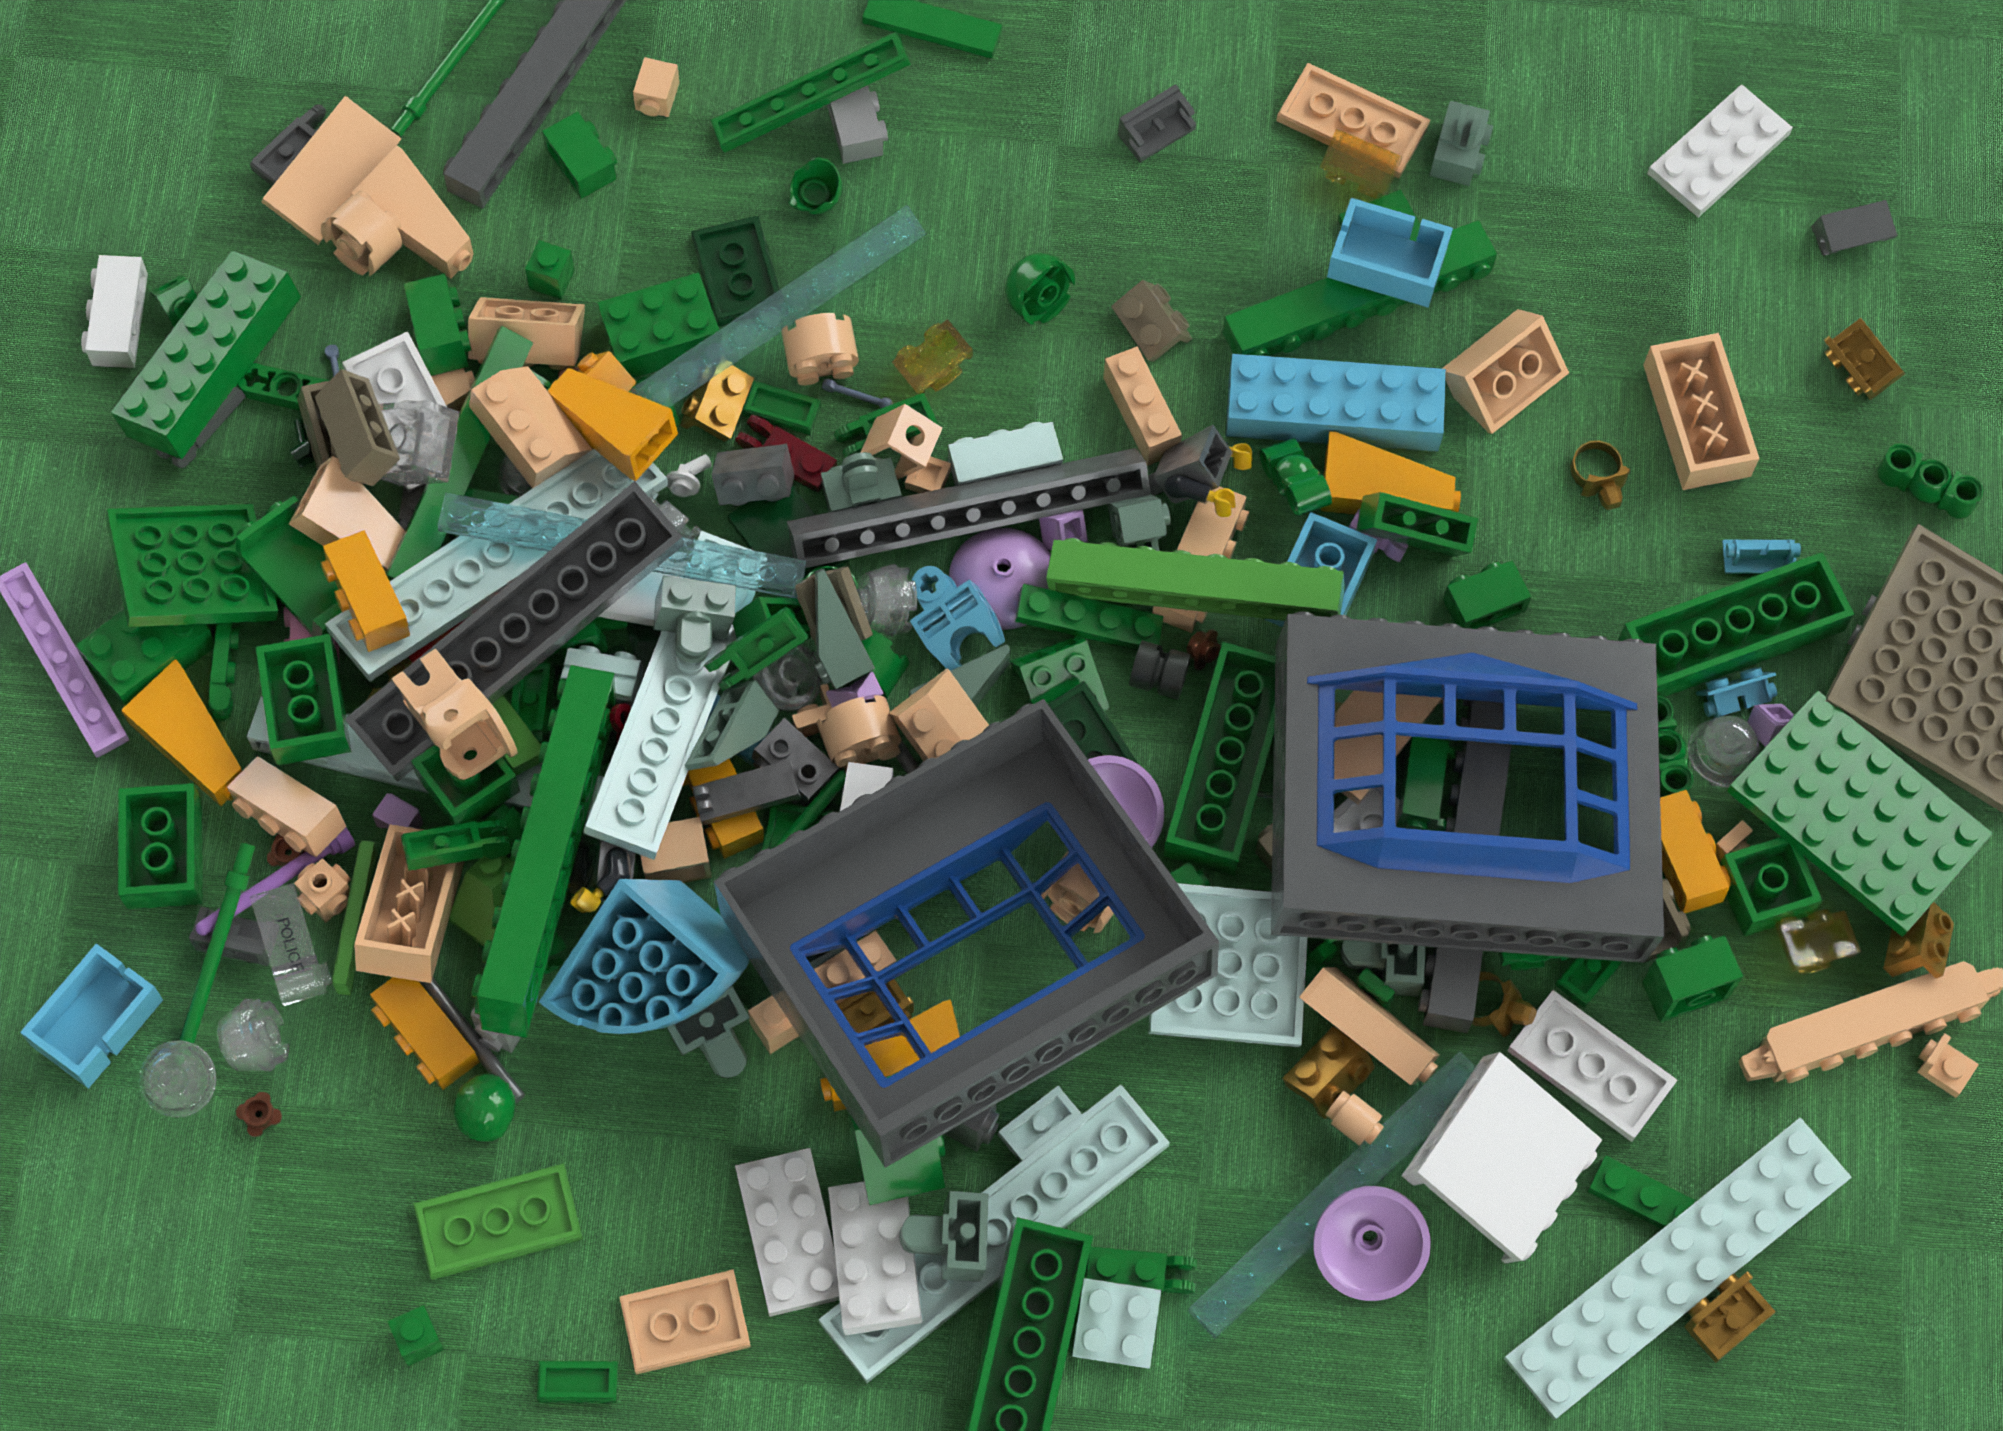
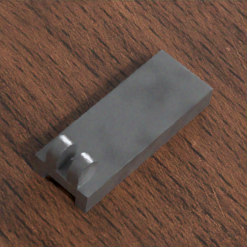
M790 760L693 787L697 810L703 825L801 798Z

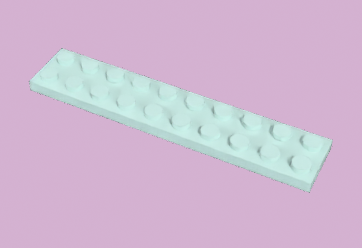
M593 449L390 581L407 617L409 637L368 652L363 640L356 641L351 632L348 621L352 617L349 610L340 613L326 622L327 632L369 681H372L476 612L633 483L634 480L627 477ZM654 463L635 481L649 498L668 486L667 477Z
M701 531L683 578L736 585V613L752 602L769 556ZM731 625L726 639L712 637L710 652L706 659L699 663H688L678 658L675 651L676 633L669 631L661 632L586 822L584 834L650 859H655L688 772L685 764L704 730L719 690L718 683L724 676L729 661L712 672H708L704 665L737 639L733 625Z
M1119 1085L982 1192L989 1194L986 1271L980 1282L941 1279V1255L915 1254L922 1323L845 1335L842 1328L839 1303L819 1319V1324L865 1382H870L999 1280L1011 1224L1017 1217L1066 1228L1169 1147L1170 1142L1124 1087Z
M1800 1117L1504 1357V1360L1553 1420L1557 1419L1852 1177Z

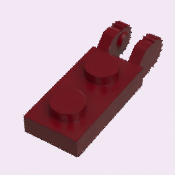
M751 415L747 421L750 428L768 439L762 445L756 438L745 432H739L735 438L738 445L744 449L787 444L794 470L793 480L819 493L822 488L821 473L837 466V459L777 426L774 428L765 419L757 415Z

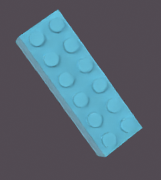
M1232 354L1229 372L1226 437L1282 441L1295 438L1297 442L1327 444L1329 432L1332 431L1380 448L1438 452L1444 433L1446 369Z

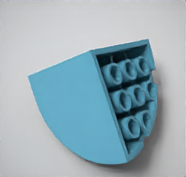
M619 879L539 1003L567 1022L597 1030V1032L629 1034L652 1031L681 1022L707 1008L736 982L746 969L749 958L723 918L681 880Z

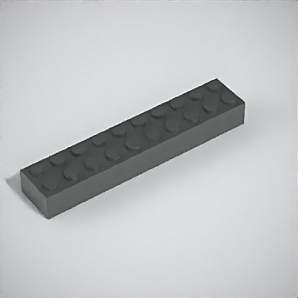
M634 481L420 658L436 648L459 679H470L490 703L493 704L683 547V536ZM420 658L403 671L418 686L426 684L430 679V674ZM390 681L344 720L398 782L414 769L411 760L435 744L404 704V698L393 681Z

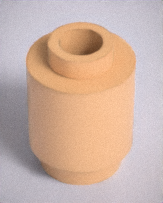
M1345 1091L1339 1095L1325 1114L1332 1120L1331 1125L1358 1146L1364 1141L1371 1145L1384 1128L1379 1123L1383 1117L1379 1112L1357 1095L1353 1094L1350 1096Z

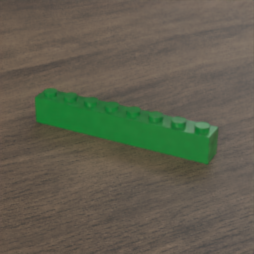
M1479 220L1452 230L1448 249L1433 293L1440 290L1442 292L1451 291L1461 282L1472 278L1473 280L1482 279L1493 270L1497 252ZM1324 278L1225 316L1222 333L1233 354L1271 356L1281 351L1284 353L1292 352L1300 347L1302 343L1313 339L1316 341L1323 340L1329 337L1333 331L1341 328L1357 327L1365 319L1375 315H1388L1397 307L1409 302L1331 278Z

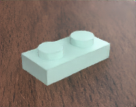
M1057 1086L998 1131V1136L1019 1162H1022L1082 1114L1062 1089Z

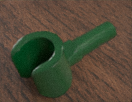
M302 419L294 420V426L299 444L290 449V452L302 468L314 461V457L305 435Z

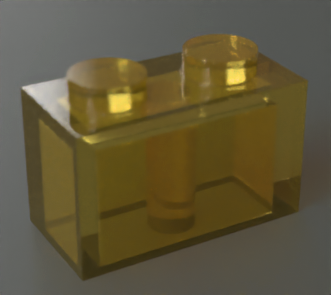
M1336 129L1320 168L1328 171L1325 178L1341 185H1345L1346 180H1350L1359 184L1358 192L1376 199L1378 193L1388 194L1403 157Z

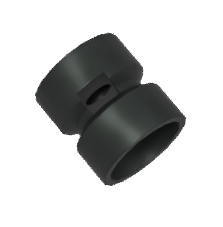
M1142 640L1132 668L1129 686L1145 691L1156 687L1159 695L1178 700L1188 672L1191 654L1174 649L1164 653L1161 645Z

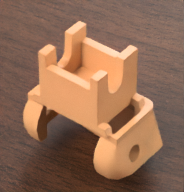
M436 648L420 658L430 674V679L426 684L422 686L415 685L403 671L391 678L400 690L406 707L429 735L435 746L440 747V758L446 770L453 776L465 780L478 774L506 753L511 758L518 754L516 745L494 706L470 679H459ZM469 750L477 752L476 757L472 760L464 758L465 753Z

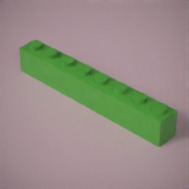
M1067 538L1065 540L1054 539L1046 577L1049 590L1088 599L1285 621L1288 614L1297 612H1310L1314 616L1321 617L1341 615L1345 590L1344 571H1338L1330 566L1310 568L1301 567L1293 562H1283L1281 564L1265 563L1257 558H1246L1245 560L1228 559L1221 554L1201 556L1192 555L1184 550L1164 552L1156 551L1148 546L1128 548L1120 547L1112 542H1103L1101 544L1084 543L1075 538Z

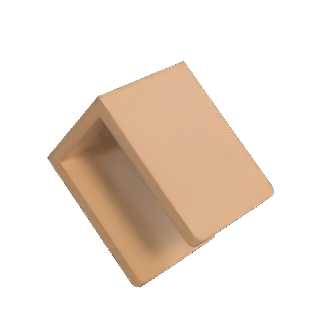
M904 404L875 419L860 453L867 452L874 455L889 447L900 453L901 458L895 469L898 480L926 467L942 427ZM909 426L918 428L921 433L907 441V428Z
M700 817L669 822L655 859L640 855L645 879L681 880L683 883L712 878Z

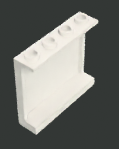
M1501 1052L1482 1057L1406 1168L1402 1177L1413 1186L1425 1184L1505 1252L1501 1259L1502 1262L1506 1264L1525 1261L1535 1251L1537 1247L1535 1241L1542 1230H1546L1557 1217L1555 1210L1561 1201L1567 1199L1577 1187L1575 1180L1581 1171L1587 1169L1596 1159L1597 1152L1595 1150L1602 1139Z

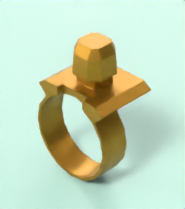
M1600 440L1582 444L1576 450L1571 463L1572 477L1583 488L1581 496L1590 497L1599 493L1600 502L1607 510L1621 506L1623 498L1621 488L1625 485L1631 469L1623 466L1621 455L1611 444ZM1588 449H1599L1607 452L1614 458L1617 463L1618 472L1607 477H1598L1590 474L1586 480L1577 471L1575 458L1581 452Z
M1480 972L1479 981L1493 980L1501 984L1504 998L1498 1010L1496 1009L1488 1016L1474 1018L1473 1025L1488 1026L1494 1024L1505 1038L1509 1035L1513 1023L1529 1025L1534 1022L1537 1010L1529 1002L1523 1001L1521 993L1511 980L1502 983L1498 976L1490 972Z

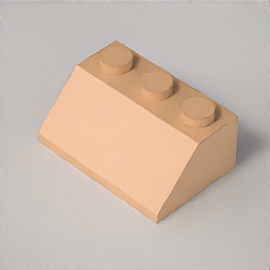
M480 297L468 318V337L472 351L468 352V359L478 360L482 364L498 328L504 326L533 342L523 367L546 364L551 369L564 370L570 366H575L580 354L585 304Z
M1519 309L1442 368L1446 369L1445 380L1454 399L1490 434L1497 431L1569 374L1544 317Z
M528 366L501 370L471 389L469 407L532 489L592 450Z
M948 668L889 712L892 719L923 761L929 758H937L947 753L959 741L970 740L983 733L984 729L989 726Z

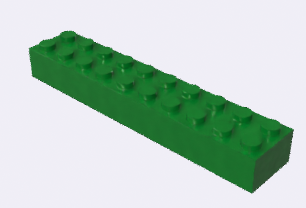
M570 665L567 678H561L559 681L557 700H560L558 710L552 709L548 722V731L551 732L549 742H542L539 753V763L542 764L540 774H533L529 794L533 796L530 807L525 806L520 821V828L524 829L521 840L515 839L512 847L511 861L515 863L512 873L506 872L503 878L501 894L505 895L502 907L496 906L494 910L492 929L496 930L493 940H486L484 945L482 963H486L483 975H476L473 984L472 997L477 998L475 1014L480 1015L482 1030L523 1038L528 1036L612 729L610 712L614 705H616L615 673Z

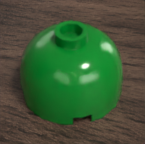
M1032 253L1023 257L1012 266L1006 280L1005 294L1009 306L1031 325H1035L1034 322L1038 320L1043 324L1049 322L1060 314L1071 298L1067 291L1070 283L1075 286L1074 270L1052 254Z

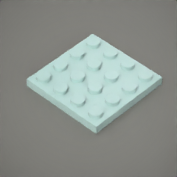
M1177 883L1219 940L1218 975L1151 1013L1149 1016L1148 1034L1300 1047L1302 1044L1304 1001L1299 996L1305 988L1307 937L1271 935L1272 892Z

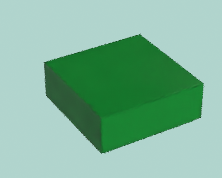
M1366 968L1358 977L1357 986L1376 1000L1378 1004L1387 1009L1393 1001L1395 991L1388 985H1384L1382 980Z

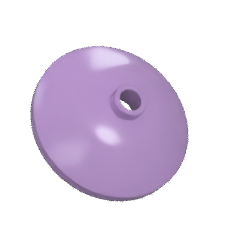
M1013 528L988 529L970 537L960 546L951 562L949 577L953 579L957 587L967 580L975 583L996 613L1001 629H1015L1026 625L1015 622L1022 585L1028 584L1049 589L1046 577L1051 554L1042 542L1024 531ZM1007 565L1010 569L1007 572H1001L997 567Z
M1110 755L1089 759L1090 764L1152 848L1161 833L1164 822L1163 798L1155 780L1139 764L1123 757Z
M1364 1186L1339 1195L1324 1209L1314 1231V1255L1324 1278L1339 1292L1359 1300H1385L1404 1292L1421 1276L1430 1254V1233L1421 1211L1406 1196L1385 1187ZM1366 1231L1376 1232V1238L1372 1241L1364 1240L1363 1234Z

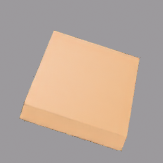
M734 1269L619 1296L636 1375L751 1347Z

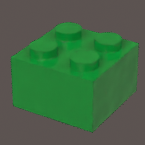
M432 746L411 760L416 777L452 825L477 821L520 792L517 777L503 757L478 774L465 780L453 776L446 770L440 758V747ZM469 750L465 753L464 758L472 760L476 757L477 752Z
M1782 837L1725 854L1719 863L1720 866L1724 865L1730 875L1731 886L1726 895L1744 937L1811 916L1823 901L1803 854Z
M1707 935L1693 941L1690 944L1691 947L1678 951L1676 947H1673L1656 955V959L1649 967V971L1642 984L1660 1023L1729 999L1743 978V974L1725 935L1715 939L1711 935Z

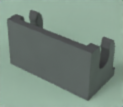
M1175 84L1120 117L1118 136L1141 163L1195 130L1196 123L1191 117L1195 114V111Z
M1886 200L1822 215L1811 226L1823 256L1878 241L1894 239L1898 236Z
M206 907L200 908L193 931L189 937L195 950L207 952L213 933L212 931L206 936H201L196 932L197 923L214 912V910ZM234 917L222 956L268 966L280 930L279 925L269 921L262 923Z

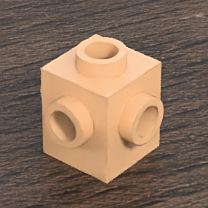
M322 858L316 864H309L299 873L298 880L294 883L300 894L296 900L307 913L312 915L316 912L326 923L334 915L341 913L347 907L350 892L348 882L351 879L338 864L331 867Z

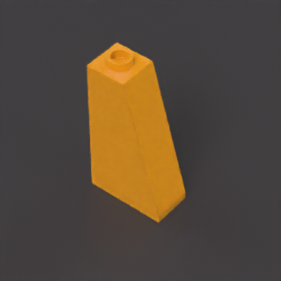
M568 368L547 390L586 442L634 481L640 478L678 435L671 408Z
M1329 432L1325 454L1324 478L1331 492L1332 504L1321 508V511L1355 515L1358 509L1361 508L1363 496L1383 492L1453 512H1459L1461 491H1455L1456 477L1341 433Z
M175 659L121 711L127 722L218 805L222 806L227 800H233L227 786L243 770L181 664Z
M951 1000L943 1001L909 1020L931 1053L960 1037ZM902 1035L865 1045V1048L885 1077L892 1076L920 1060ZM827 1078L820 1079L824 1101L832 1100L834 1112L846 1109Z

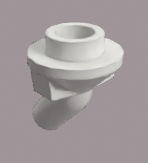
M705 454L686 464H680L678 470L666 475L667 487L673 494L680 497H687L698 493L700 483L694 475L712 467L710 458Z

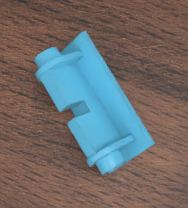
M1734 539L1722 541L1725 574H1763L1796 562V558H1799L1801 553L1800 543H1795V540Z
M1761 667L1748 669L1740 672L1741 679L1729 682L1727 677L1706 682L1707 689L1696 692V695L1707 696L1708 702L1703 704L1706 715L1719 718L1741 710L1737 698L1739 696H1742L1745 708L1771 702L1772 697L1777 696V689L1773 682H1768L1767 678L1776 676V672H1762Z

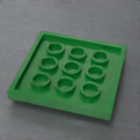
M253 504L107 508L105 519L128 627L277 620L278 608L275 595L236 553V536L240 528L250 521L257 522Z

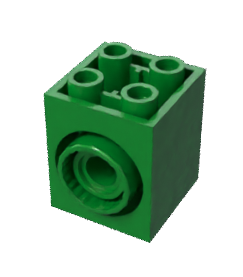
M847 1110L856 1159L869 1206L945 1188L940 1158L946 1155L942 1135L885 1168Z

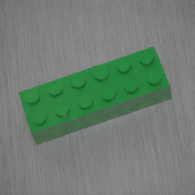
M235 251L229 253L111 411L112 416L128 438L181 460L185 457L196 442L199 434L300 300L301 295L287 271Z
M1823 552L1625 623L1618 641L1640 639L1644 643L1656 644L1657 695L1667 697L1844 632L1853 618L1854 612Z
M1226 642L1222 643L1167 835L1164 857L1186 863L1190 862L1196 866L1235 876L1274 737L1276 656Z
M1019 1217L1012 1222L964 1431H1050L1093 1235Z

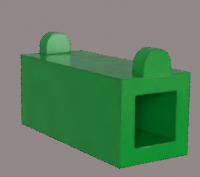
M1411 737L1405 752L1396 827L1431 831L1446 830L1447 822L1439 819L1446 760H1453L1456 757V749L1448 746L1449 741L1435 738Z

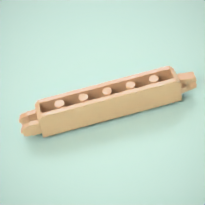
M1963 961L1945 967L1944 976L1936 979L1928 973L1770 1028L1759 1048L1740 1058V1068L1747 1082L1772 1077L1774 1083L1786 1079L1788 1083H1793L1807 1077L1809 1070L1821 1067L1822 1071L1833 1069L1844 1063L1843 1058L1856 1055L1857 1059L1865 1058L1876 1053L1878 1046L1889 1042L1892 1047L1902 1045L1913 1038L1912 1034L1923 1030L1926 1035H1930L1946 1028V1022L1959 1019L1960 1023L1968 1022L1980 1016V1010L1989 999L2000 993L2003 988L2002 968L1993 967L1991 970L1987 969L1977 973L1973 965Z

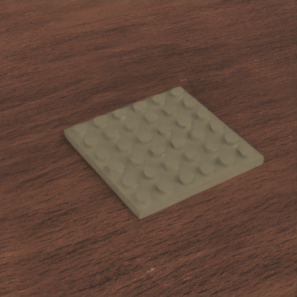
M1918 524L1912 529L1827 692L1825 701L1844 711L1868 732L2002 813L2003 575Z

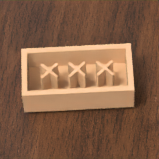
M1719 333L1651 346L1643 366L1682 490L1751 477L1760 458Z
M389 824L354 944L356 971L427 983L432 982L464 861L408 871L401 843V835L422 831L423 829Z

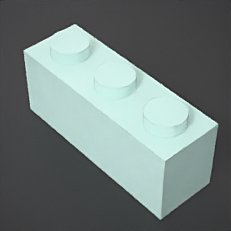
M1033 422L1021 429L1012 431L997 430L990 433L989 436L976 439L965 437L948 445V462L951 463V473L955 486L1063 463L1053 422L1044 424Z

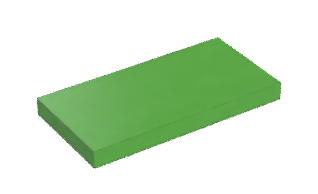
M564 1163L413 1203L427 1266L432 1280L583 1239Z

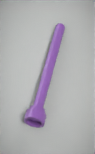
M345 827L316 858L308 852H304L242 893L234 917L297 876L309 864H315L330 853L332 855L337 853L343 854L354 847L355 842L348 829ZM220 908L197 923L196 932L199 935L206 936L214 930Z

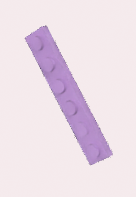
M25 562L0 576L1 594L96 758L128 742L129 738L28 564Z

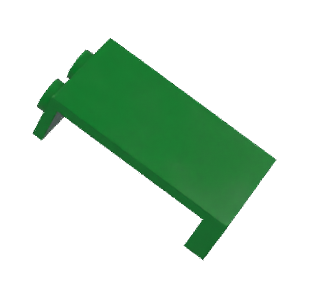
M293 495L285 502L280 500L274 503L267 510L266 515L257 522L250 521L240 528L236 536V553L313 637L329 634L325 623L342 613L334 591L339 589L335 581L330 583L327 581L321 567V562L326 560L323 546L289 525L298 507V499Z

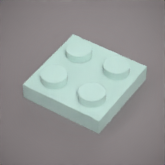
M1084 1278L1072 1357L1150 1369L1161 1290Z

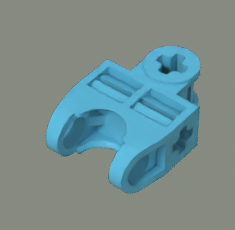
M935 566L922 567L914 574L911 588L924 611L911 619L910 622L926 648L945 668L951 671L962 666L959 661L962 659L960 645L963 639L970 634L980 633L985 635L996 648L1005 642L996 613L980 588L971 580H967L957 587L951 577ZM936 582L935 588L937 590L934 593H932L933 588L931 585Z

